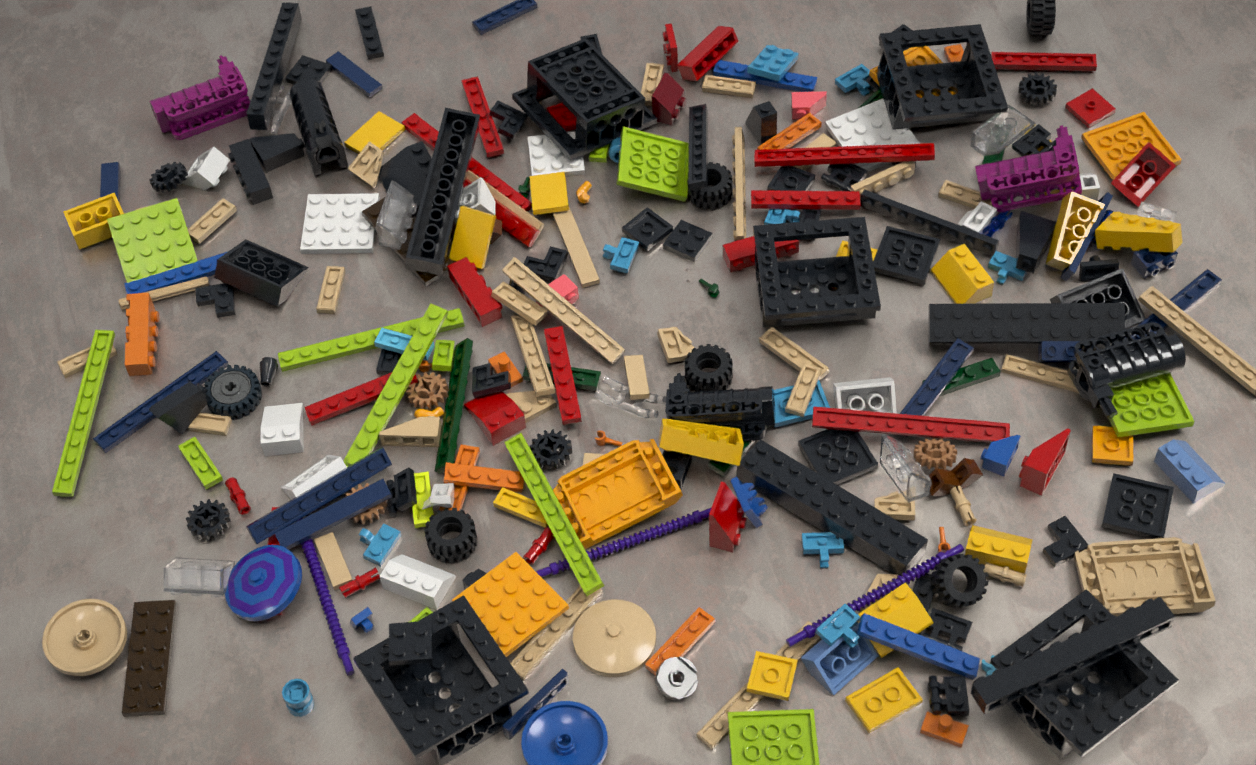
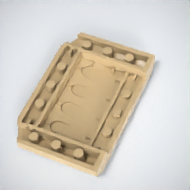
M1176 537L1092 543L1087 546V549L1081 552L1078 550L1074 554L1082 592L1087 589L1113 616L1117 617L1130 607L1136 608L1141 606L1146 600L1150 598L1154 600L1160 596L1173 614L1204 612L1215 606V597L1197 543H1193V545L1182 542V539Z

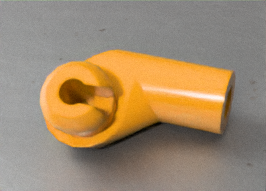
M585 181L576 191L580 203H587L590 199V195L587 192L592 187V184L589 181Z
M440 406L432 411L417 409L414 413L415 418L441 417L444 415V411Z

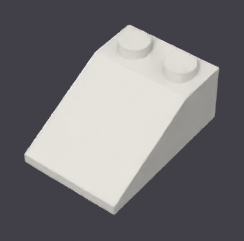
M303 403L264 407L261 423V446L265 456L304 452Z

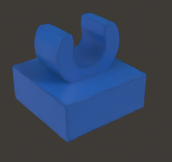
M367 607L351 618L350 624L354 629L361 626L364 632L368 633L373 629V624L369 620L372 618L373 613Z

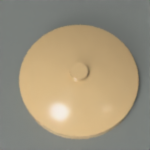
M99 599L75 601L55 613L46 625L42 638L44 654L49 663L61 673L71 676H87L97 673L111 665L121 654L127 639L126 623L118 609L106 601Z
M618 599L602 601L589 607L577 620L573 631L574 650L579 661L595 674L605 677L627 676L641 669L652 657L656 647L655 626L649 614L632 602Z

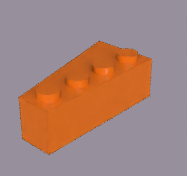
M149 292L126 294V301L129 303L130 308L126 309L129 326H126L125 332L127 343H125V367L129 376L152 375V367H155L154 352L157 351L155 337H158V327L156 325L160 320L159 312L155 310Z

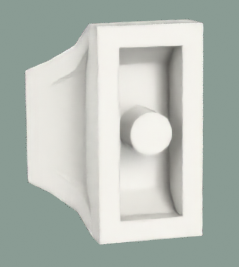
M981 201L974 210L968 211L958 224L983 234L991 225L997 209Z
M454 483L434 484L431 496L424 502L422 509L436 505L453 508Z

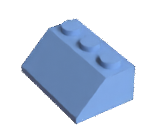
M1173 439L1158 448L1154 462L1193 504L1225 485V482L1186 441Z
M859 622L851 628L855 633L858 632ZM859 636V643L854 648L848 646L843 637L831 647L824 640H821L804 654L801 660L810 675L828 692L835 695L878 657L869 639Z

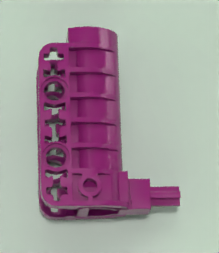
M220 55L219 59H217L219 64L218 77L149 101L161 132L171 131L176 140H184L246 117L251 101L247 95V85L233 61L229 62L226 56ZM227 112H233L232 114L225 115ZM194 124H201L197 127H192Z
M1061 125L1059 126L1060 128L1056 129L1058 138H1055L1056 146H1053V151L975 166L982 201L991 199L992 207L996 208L997 212H1004L1060 201L1071 191L1081 195L1082 185L1072 135L1068 134L1067 127ZM1054 189L1060 190L1057 194L1050 193ZM1023 197V200L1015 202L1014 198Z

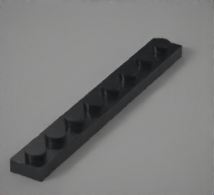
M706 104L689 107L688 184L690 190L708 187V109Z
M865 189L861 194V206L868 210L912 225L933 235L946 238L949 241L961 245L965 244L967 248H972L986 255L993 256L998 250L999 240Z

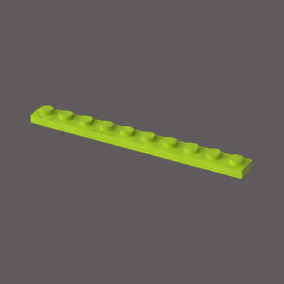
M430 303L343 462L347 467L369 455L374 450L380 439V431L385 430L448 315L446 309Z
M460 308L448 311V315L438 333L465 327ZM423 317L381 328L413 336ZM381 328L277 353L281 370L284 372L376 349L378 347H375L374 341Z
M95 330L52 490L54 496H74L115 338L114 331Z
M522 433L504 442L586 596L604 587V583Z

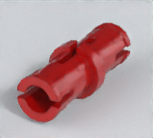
M231 477L227 479L225 485L230 492V499L235 503L239 514L245 515L249 513L251 507L245 498V491L240 488L236 478Z
M550 527L545 528L540 537L532 542L531 548L523 556V559L529 565H533L542 552L545 553L547 546L553 540L554 535Z
M376 567L361 576H355L354 580L340 586L341 592L350 588L342 593L344 597L347 598L359 590L363 591L366 589V586L379 580L380 574L371 578L372 575L378 573Z

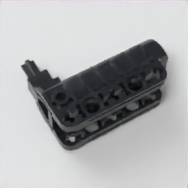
M305 79L297 82L290 89L289 96L314 176L320 175L322 171L321 164L337 160L341 168L348 167L345 149L322 84L314 79Z
M1150 322L1078 342L1073 352L1076 359L1069 364L1067 372L1080 395L1085 400H1090L1094 408L1101 407L1106 417L1112 419L1118 412L1112 403L1114 393L1111 389L1182 370L1185 366L1186 355L1183 344L1175 333L1167 335L1160 324ZM1136 334V335H1138L1141 339H1139V340L1133 339V338L1131 337V335ZM1102 344L1105 346V349H1099L1096 345Z
M677 373V376H674V382L669 383L665 408L667 419L738 428L742 431L743 441L763 439L766 435V426L775 425L776 423L773 386L690 392V389H687L685 376H681V373Z

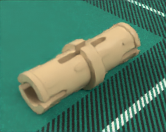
M958 486V491L956 487H953L950 490V494L956 504L955 509L960 513L964 525L969 526L970 524L971 526L975 524L976 518L970 508L971 503L966 499L962 487Z
M986 562L984 573L987 572L988 576L1000 579L1003 583L1006 581L1021 587L1024 586L1027 574L1010 570L1007 566L1003 568Z

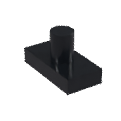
M1094 255L1090 257L1088 262H1080L1079 279L1080 281H1092L1119 270L1118 259L1101 260L1099 256Z

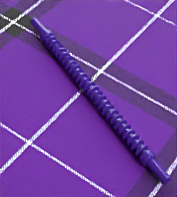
M711 508L701 512L699 510L694 511L692 515L687 514V517L684 515L681 519L677 517L676 521L672 519L671 523L666 521V524L661 523L660 527L658 525L654 529L650 527V530L645 529V532L639 531V534L634 533V536L629 535V538L623 537V540L618 539V542L612 541V544L607 543V546L602 545L601 548L597 546L596 550L592 548L590 552L588 550L586 552L590 559L597 560V557L602 558V555L608 556V553L613 554V551L618 552L619 549L623 551L624 547L628 549L630 545L634 547L635 543L638 545L641 541L645 543V540L650 541L651 537L656 539L657 535L661 537V534L666 535L668 531L672 533V530L677 531V528L683 529V526L688 527V524L700 523L702 519L709 517ZM564 558L563 562L559 560L557 564L556 562L550 563L548 567L536 572L541 577L550 574L557 575L559 571L564 572L566 568L570 570V565L567 559Z
M310 538L301 543L302 549L304 550L307 564H309L310 573H312L314 586L320 597L319 601H321V606H323L322 610L325 611V619L328 621L327 625H329V630H331L330 634L334 640V645H336L335 649L337 650L338 658L342 659L346 674L350 676L354 674L349 657L351 653L347 647L348 644L346 643V638H344L343 629L339 623L340 620L337 618L338 614L334 608L332 596L329 594L330 590H328V585H326L327 581L315 552L313 540Z
M959 544L944 553L939 552L935 557L932 556L931 560L927 559L926 563L922 562L921 566L918 564L916 568L912 567L911 571L907 570L906 573H902V576L898 575L897 579L892 578V582L887 581V584L883 583L882 587L878 586L877 590L872 589V593L867 592V595L863 594L862 598L858 597L857 601L853 600L852 604L847 603V605L854 612H859L860 608L864 609L865 605L870 606V602L875 603V600H880V597L883 598L885 594H889L890 591L892 592L902 584H910V580L915 581V578L919 579L920 575L924 576L925 572L933 571L935 565L940 564L939 561L963 552L964 548ZM827 614V618L823 616L822 620L818 619L817 623L812 622V626L807 625L803 628V631L786 639L788 646L791 647L806 638L814 637L816 629L831 614Z

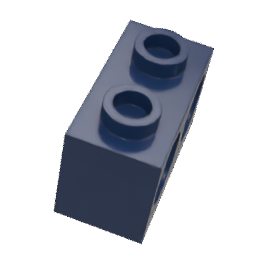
M1145 248L1133 253L1131 265L1145 279L1157 275L1164 269L1172 268L1176 263L1178 252L1176 250L1174 252L1149 251V248Z
M1041 341L1038 343V363H1071L1076 359L1073 352L1075 345L1080 341Z

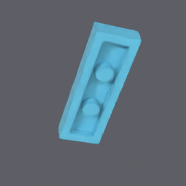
M381 328L374 344L375 347L403 354L412 336ZM432 342L423 360H428L434 348V342Z

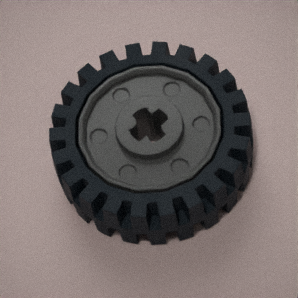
M227 365L225 370L223 367L219 368V373L216 370L212 372L213 376L209 375L208 381L204 383L205 388L208 390L206 394L211 397L207 406L212 414L229 416L232 420H235V416L240 419L243 418L242 414L249 415V410L253 412L256 409L255 406L260 404L259 400L262 398L260 382L250 368L247 369L243 365L241 368L239 365H234V368H232L231 365Z

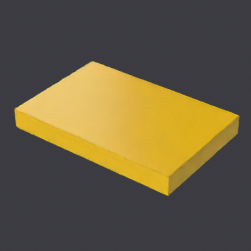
M378 111L350 136L344 144L345 147L357 154L363 150L369 141L383 151L405 131V126Z
M565 171L530 176L533 215L569 210Z
M461 206L449 258L459 261L467 257L470 263L473 262L477 268L484 269L496 216Z
M899 667L845 697V701L868 733L875 731L923 702L921 696Z

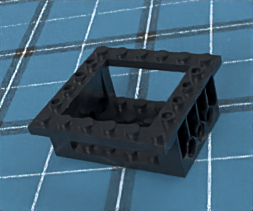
M981 24L879 34V41L883 52L876 75L893 130L993 120L996 113L1007 112L1008 105ZM967 43L960 62L907 67L902 48ZM948 91H954L956 94L952 95ZM936 92L939 94V96H934L931 93ZM916 94H920L922 98H918Z
M586 38L528 61L527 88L512 94V99L569 160L608 145L614 139L620 138L623 127L640 131L657 123V117L645 106V97ZM555 95L576 116L575 139L539 103L540 101Z
M865 217L753 226L755 275L762 327L873 319L876 317V311L881 310ZM848 236L847 256L777 262L774 242ZM830 287H835V288H837L838 290H837V291H830L829 288H830ZM816 288L819 292L813 293L810 290ZM798 290L801 293L793 294L791 291Z
M1086 589L993 657L990 663L996 669L1009 667L1014 661L1018 659L1024 660L1035 651L1041 650L1082 618L1085 620L1081 633L1086 631L1091 625L1104 623L1113 615ZM1139 642L1007 705L1059 760L1063 759L1073 750L1082 758L1177 685L1179 679ZM1096 676L1099 682L1092 683L1088 680V677ZM1078 687L1081 688L1084 693L1082 695H1077L1072 691V689ZM1059 699L1065 700L1068 705L1065 707Z
M464 595L419 620L432 621L433 662L390 666L389 638L353 657L358 669L416 760L431 752L439 765L447 764L503 731V725L513 716L510 704L529 694L527 687ZM458 624L499 684L493 688L490 686L462 644L458 632ZM437 675L441 677L437 683L429 681L432 676ZM444 691L451 693L447 699H442L440 694ZM459 707L454 711L450 712L452 708Z

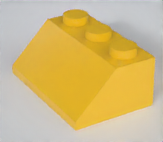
M115 192L63 211L79 250L111 238L112 234L107 219L124 214Z
M965 244L948 250L931 268L932 274L955 304H975L992 296L994 281Z
M972 525L965 555L969 554L972 555V559L977 558L980 560L979 565L983 564L985 566L986 562L1003 568L1007 566L1010 570L1025 574L1033 539Z
M906 583L858 614L860 617L864 613L917 634L933 624L932 619L920 600ZM869 640L881 658L894 650Z

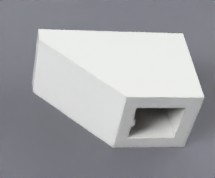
M1093 173L1079 174L1082 185L1081 195L1097 201L1100 192L1097 175Z

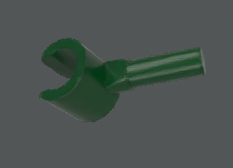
M526 177L524 184L518 187L519 193L525 198L530 193V188L527 187L530 177Z
M702 278L699 280V283L707 287V294L710 297L716 298L720 293L718 284L713 283L711 285Z

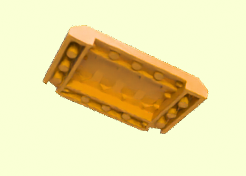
M650 439L649 442L632 440L561 476L557 481V486L553 489L585 549L676 504L683 496L654 439Z

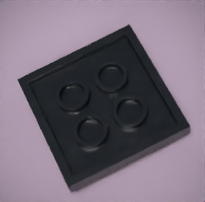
M887 226L873 261L874 270L877 273L925 285L940 244V239Z
M826 429L798 441V446L813 471L836 485L878 469V462L858 431Z
M1113 473L1102 527L1151 539L1164 538L1174 487Z

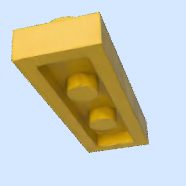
M502 487L493 502L495 508L544 528L548 526L535 500Z

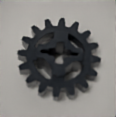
M1035 72L1034 76L1029 73L1027 77L1023 76L1022 81L1019 82L1018 93L1021 94L1020 98H1025V102L1031 101V105H1034L1035 102L1039 106H1041V102L1048 104V100L1053 101V97H1056L1057 85L1055 80H1050V76L1044 77V73L1038 75Z
M173 162L171 165L167 163L162 165L161 169H156L155 173L151 174L152 178L149 180L156 192L161 191L164 193L165 190L170 192L176 189L177 185L183 184L182 181L186 180L188 173L181 162Z
M554 429L551 430V433L544 430V435L538 433L537 439H532V445H530V449L537 462L540 463V467L543 468L547 465L548 470L552 466L558 469V464L560 463L566 465L565 459L570 460V454L573 453L571 440H568V435L562 436V431L556 434Z
M210 499L207 500V503H203L201 500L200 506L193 505L194 511H188L190 517H186L187 527L191 531L192 536L197 535L199 540L204 536L207 541L210 539V536L216 539L218 533L224 534L223 528H229L228 522H231L230 513L225 504H219L218 500H215L213 503H211Z

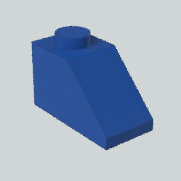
M1014 435L991 442L989 448L984 449L980 458L983 460L982 468L1004 477L1019 447L1021 436Z

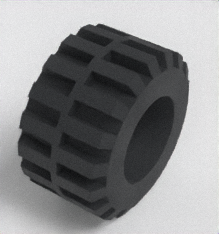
M1027 0L1026 24L1029 34L1051 35L1056 18L1055 0Z
M709 162L708 185L713 186L690 190L688 184V197L698 208L703 207L705 210L708 208L715 210L717 207L722 208V205L728 204V201L731 200L733 178L726 166H720V163L713 164V162Z
M707 344V346L699 345L698 349L693 348L692 353L689 352L687 358H685V379L689 388L695 390V392L702 390H727L733 378V361L730 358L729 352H726V349L723 347L720 349L718 345L711 346V344ZM704 368L716 369L714 372H703L701 370Z
M445 508L443 512L439 510L436 512V516L432 515L430 521L426 523L425 537L431 555L434 554L435 559L441 558V562L444 563L446 561L454 563L455 560L461 562L463 561L462 558L465 557L467 559L470 556L469 552H474V546H477L475 524L468 513L465 514L464 510L460 509L457 511V508H452V510ZM448 532L461 533L454 539L442 538Z
M957 554L939 561L940 564L935 565L934 569L936 571L931 574V577H934L931 585L935 587L932 591L934 594L937 593L939 595L937 597L939 601L944 600L943 604L946 606L951 605L952 608L974 605L976 601H980L983 598L982 594L987 592L985 586L989 585V581L985 579V577H988V573L983 571L985 566L983 564L979 565L980 560L977 558L972 559V555ZM956 569L962 571L967 579V587L963 593L957 591L952 583V575Z

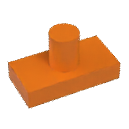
M505 351L488 359V363H491L495 374L509 371L511 387L523 382V377Z
M927 711L920 733L962 748L969 725L952 720L950 715H934Z

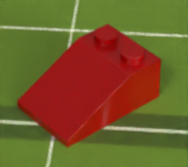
M1148 142L1111 184L1139 207L1176 165Z
M503 391L477 397L464 404L466 410L493 446L526 428L523 412Z
M1067 428L1034 448L1029 457H1024L1019 478H1021L1020 487L1041 496L1043 495L1066 452L1071 433L1070 429Z
M722 481L709 513V546L733 553L735 545L739 546L741 540L740 531L745 529L747 518L744 517L745 513L738 499L727 484Z

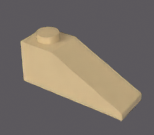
M435 416L418 417L380 431L382 446L439 447L442 429L440 417Z

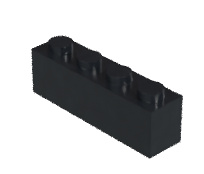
M249 139L229 145L231 153H228L231 163H235L233 167L236 175L240 174L238 178L241 186L246 187L244 189L246 198L251 199L253 205L272 199L273 195L270 185Z

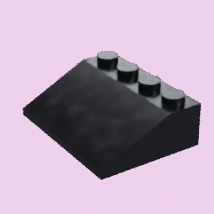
M422 141L405 147L381 166L378 177L387 194H392L412 217L417 216L432 160Z
M245 239L217 259L214 278L222 283L236 287L240 291H245L256 298L265 300L271 305L279 306L288 299L309 267Z
M1123 268L1050 299L1051 303H1125V329L1146 319Z

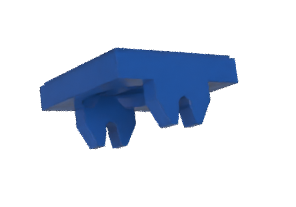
M737 476L732 478L730 482L743 512L756 528L762 526L763 524L759 516L764 514L768 508L766 504L761 505L765 502L764 498L755 497L757 491L751 490L755 487L753 483L742 484Z

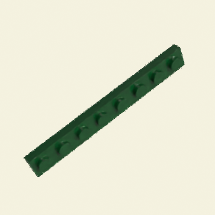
M469 338L455 346L448 397L446 399L434 470L440 475L445 472L446 463H455L454 456L460 431V419L463 414L462 407L468 383L467 376L470 369V358L473 352V341Z

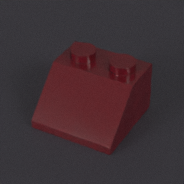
M664 73L652 95V113L657 117V122L672 126L674 121L678 120L681 108L685 107L687 98H685V90L668 73Z

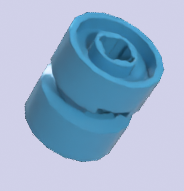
M293 679L284 685L282 696L288 711L297 717L309 714L314 708V699L306 681Z

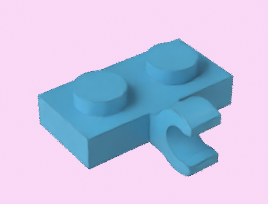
M860 64L835 78V85L845 93L857 87L860 94L865 96L869 94L866 88L870 87V85L865 80L870 77V70L863 64Z
M769 209L764 225L785 223L786 220L790 223L799 222L800 212L790 209Z
M622 237L617 248L605 244L603 258L612 259L610 269L628 274L638 250L639 242Z
M998 251L994 253L988 264V268L999 272L996 282L1004 284L1008 276L1023 281L1027 274V271L1016 268V258Z
M383 524L376 536H374L369 530L363 528L359 533V536H361L360 541L369 545L363 554V558L378 566H382L401 537V531Z
M831 532L802 533L803 554H819L820 568L829 567V554L844 553L843 539L839 537L838 540L836 535Z
M845 603L822 623L815 633L830 647L843 637L848 646L854 648L859 643L860 637L851 628L860 621L861 617Z

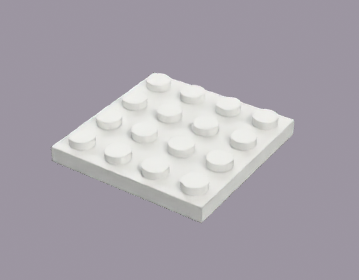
M884 99L825 121V127L839 147L920 144L909 128L892 129ZM891 162L855 163V165L869 172Z
M379 193L308 194L300 246L301 254L373 253L376 230L362 216V211L379 201Z

